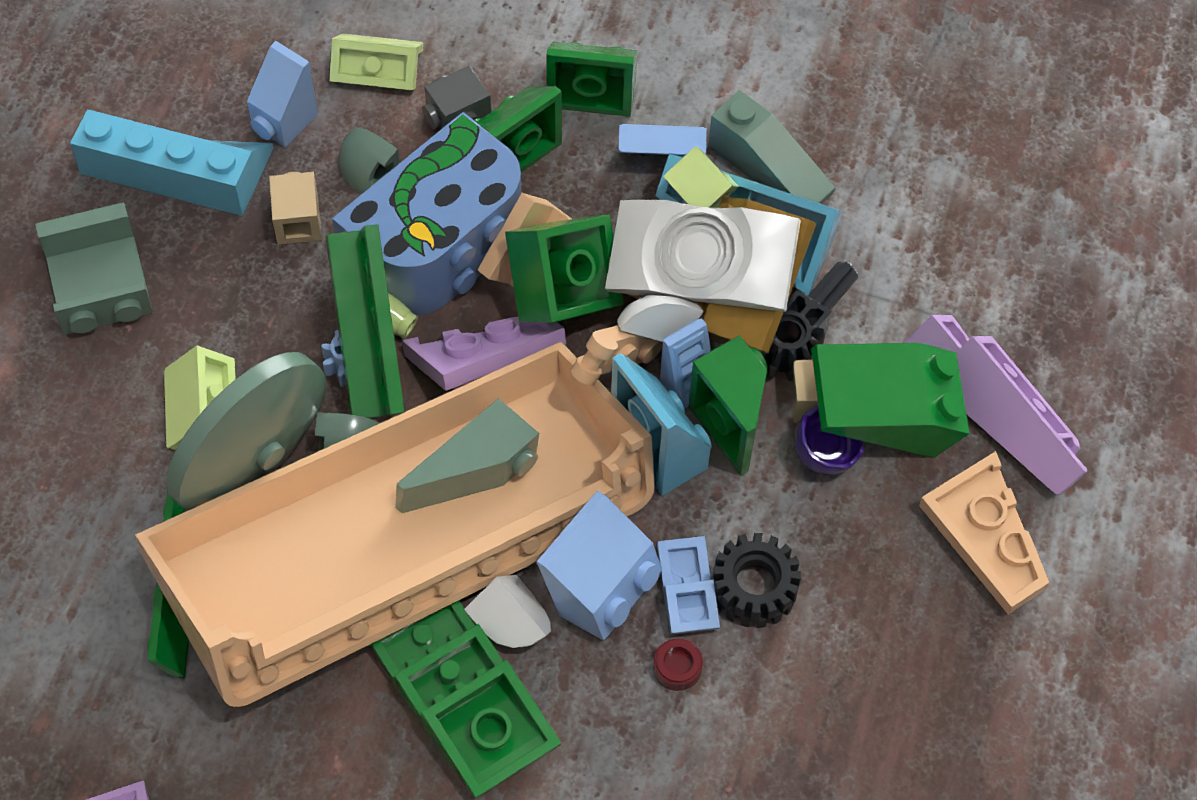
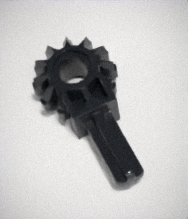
M848 261L837 262L808 296L797 289L788 299L786 312H783L769 352H760L770 368L769 374L771 379L778 372H784L789 381L794 378L793 365L795 361L813 360L811 348L816 344L824 343L832 313L831 309L858 279V272L853 268L852 263ZM785 339L791 341L792 343H784L780 340Z

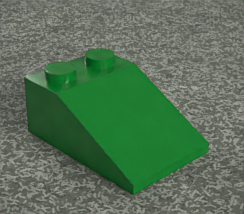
M923 343L816 344L811 348L821 431L932 458L937 457L970 434L956 352Z

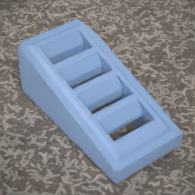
M702 318L694 320L663 339L660 383L667 391L673 390L678 395L684 409L689 404L693 361L711 352L707 324Z

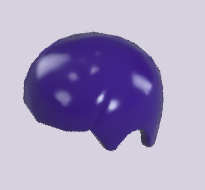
M818 405L805 413L795 428L794 448L801 463L815 473L823 475L842 473L850 469L864 452L863 441L821 431Z

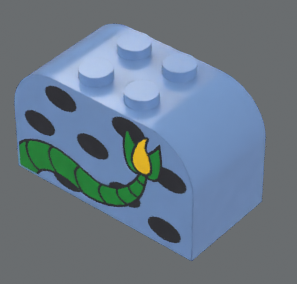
M462 112L332 218L334 232L358 231L366 225L378 224L388 292L400 300L415 315L434 312L446 305L456 295L468 292L475 284L477 277L482 274L477 269L521 195L520 165L514 153L507 146Z

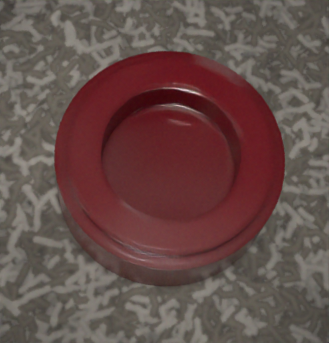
M678 638L668 640L658 647L654 655L653 672L657 681L662 686L670 690L682 691L691 688L699 680L702 673L703 658L696 645L688 640Z

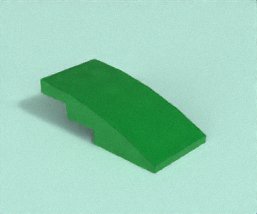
M458 600L370 644L369 647L420 724L476 800L559 747L561 742L507 659L505 661L502 660L479 623L477 625L474 624Z

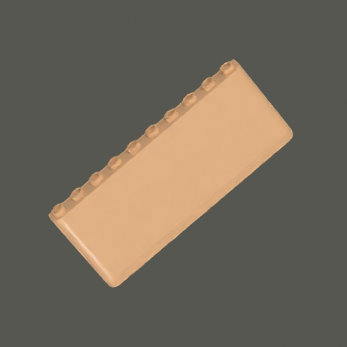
M560 341L135 534L142 557L216 689L228 705L241 707L253 703L487 587L497 576L511 575L537 562L596 491L605 494L627 517L638 512L650 501L654 493L652 435L599 380L594 385H585L572 376L570 371L577 357ZM498 398L540 433L536 453L538 459L534 466L521 477L516 474L504 486L406 513H401L395 508L397 483Z

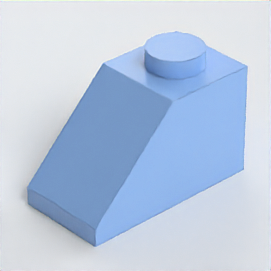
M277 41L270 46L247 100L251 126L261 138L265 140L272 139L286 148L318 116L309 61Z

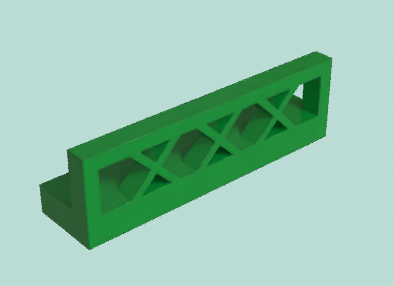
M366 225L358 231L327 234L325 239L350 415L374 418L404 413L379 225Z

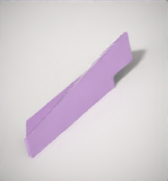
M931 315L904 342L923 343L956 352L966 414L1055 494L1064 493L1087 472V468L1075 456L1081 449L1078 439L992 336H972L969 339L952 315Z

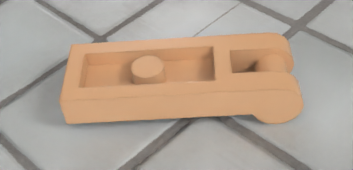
M618 325L593 332L586 343L588 351L585 355L577 358L570 372L579 382L585 385H594L600 375L612 372V359L614 356L622 353L636 364L648 363L658 355L663 347V343L658 340L620 331Z

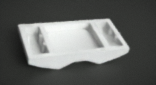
M620 200L605 290L642 296L664 295L694 302L786 312L801 221L795 217L742 207L709 208L669 200Z

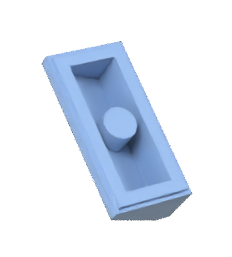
M622 124L619 125L618 153L669 155L670 153L685 156L692 148L698 147L706 154L707 128Z

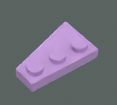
M518 316L488 322L484 332L461 333L459 329L442 332L443 340L420 344L418 337L402 340L404 356L445 391L457 389L560 341L564 345L566 344L564 327L557 322H519Z

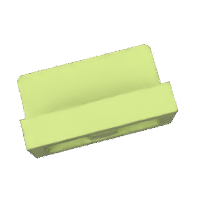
M340 34L332 38L329 81L414 90L416 88L418 54L423 51V42Z
M197 345L165 368L167 448L176 450L184 435L202 411L220 392L236 380L234 358Z

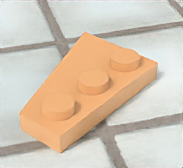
M995 451L924 495L919 506L1009 615L1044 592L1048 587L1049 580L1029 531L1024 530L1015 508L1017 505L1012 489L1006 486L1000 471L1002 465Z

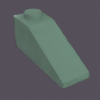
M738 90L711 115L708 146L756 182L823 204L835 192V186L774 114L741 90Z
M498 398L397 483L395 508L401 513H406L504 486L516 474L521 477L534 466L538 459L536 453L540 433Z

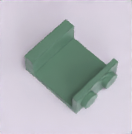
M124 202L35 224L38 239L46 256L56 301V304H53L54 312L64 335L87 333L96 327L119 321L130 322L138 319L140 316L153 313L132 225Z

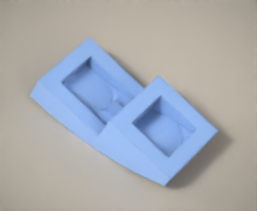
M705 536L657 541V556L662 568L660 577L671 635L719 629L720 624L714 581L710 577Z

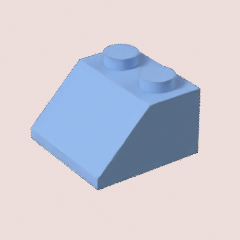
M599 491L595 492L537 560L538 567L559 616L603 641L615 627H619L625 622L631 607L645 591H649L655 585L659 573L662 571L653 542L605 494Z

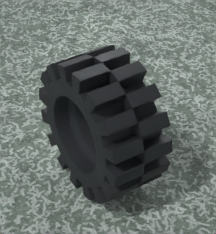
M754 533L753 541H748L746 534L740 535L737 538L736 545L730 540L724 545L723 553L719 551L713 568L712 580L714 581L715 595L717 596V608L719 611L726 608V618L732 622L736 616L741 617V626L748 628L750 620L757 621V628H764L768 619H771L773 624L781 621L783 613L788 615L792 610L793 603L796 602L801 581V571H798L799 561L797 556L790 558L792 549L787 544L779 549L777 547L779 539L772 535L768 543L762 542L763 533ZM746 567H761L771 573L774 579V586L765 594H750L739 586L737 581L738 574Z

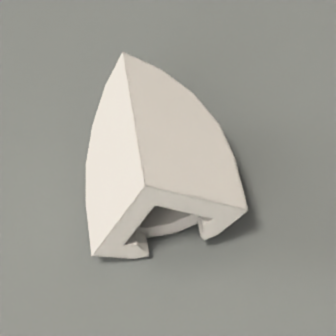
M647 295L627 305L617 322L620 331L663 342V339L699 319L703 310L697 303L664 295Z
M517 575L497 576L464 609L476 624L479 623L488 637L494 642L508 647L516 648L533 645L551 632V623L545 610Z

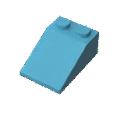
M622 353L614 356L612 359L611 394L652 435L654 487L663 496L708 469L710 449L712 447L710 438L702 426L699 424L693 425L685 415L682 401L673 390L667 391L655 376Z

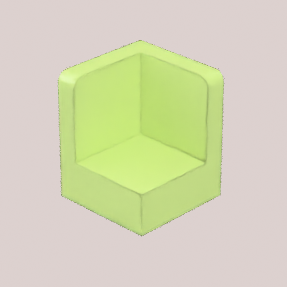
M698 147L692 148L663 176L688 205L717 208L722 197H729L739 187L727 173L721 172Z

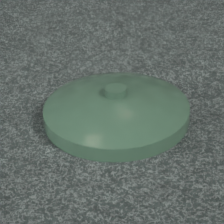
M287 352L257 364L229 384L202 411L178 445L170 462L166 478L169 496L185 511H188L274 472L303 439L315 420L317 412L320 410L326 391V377L322 369L305 354Z

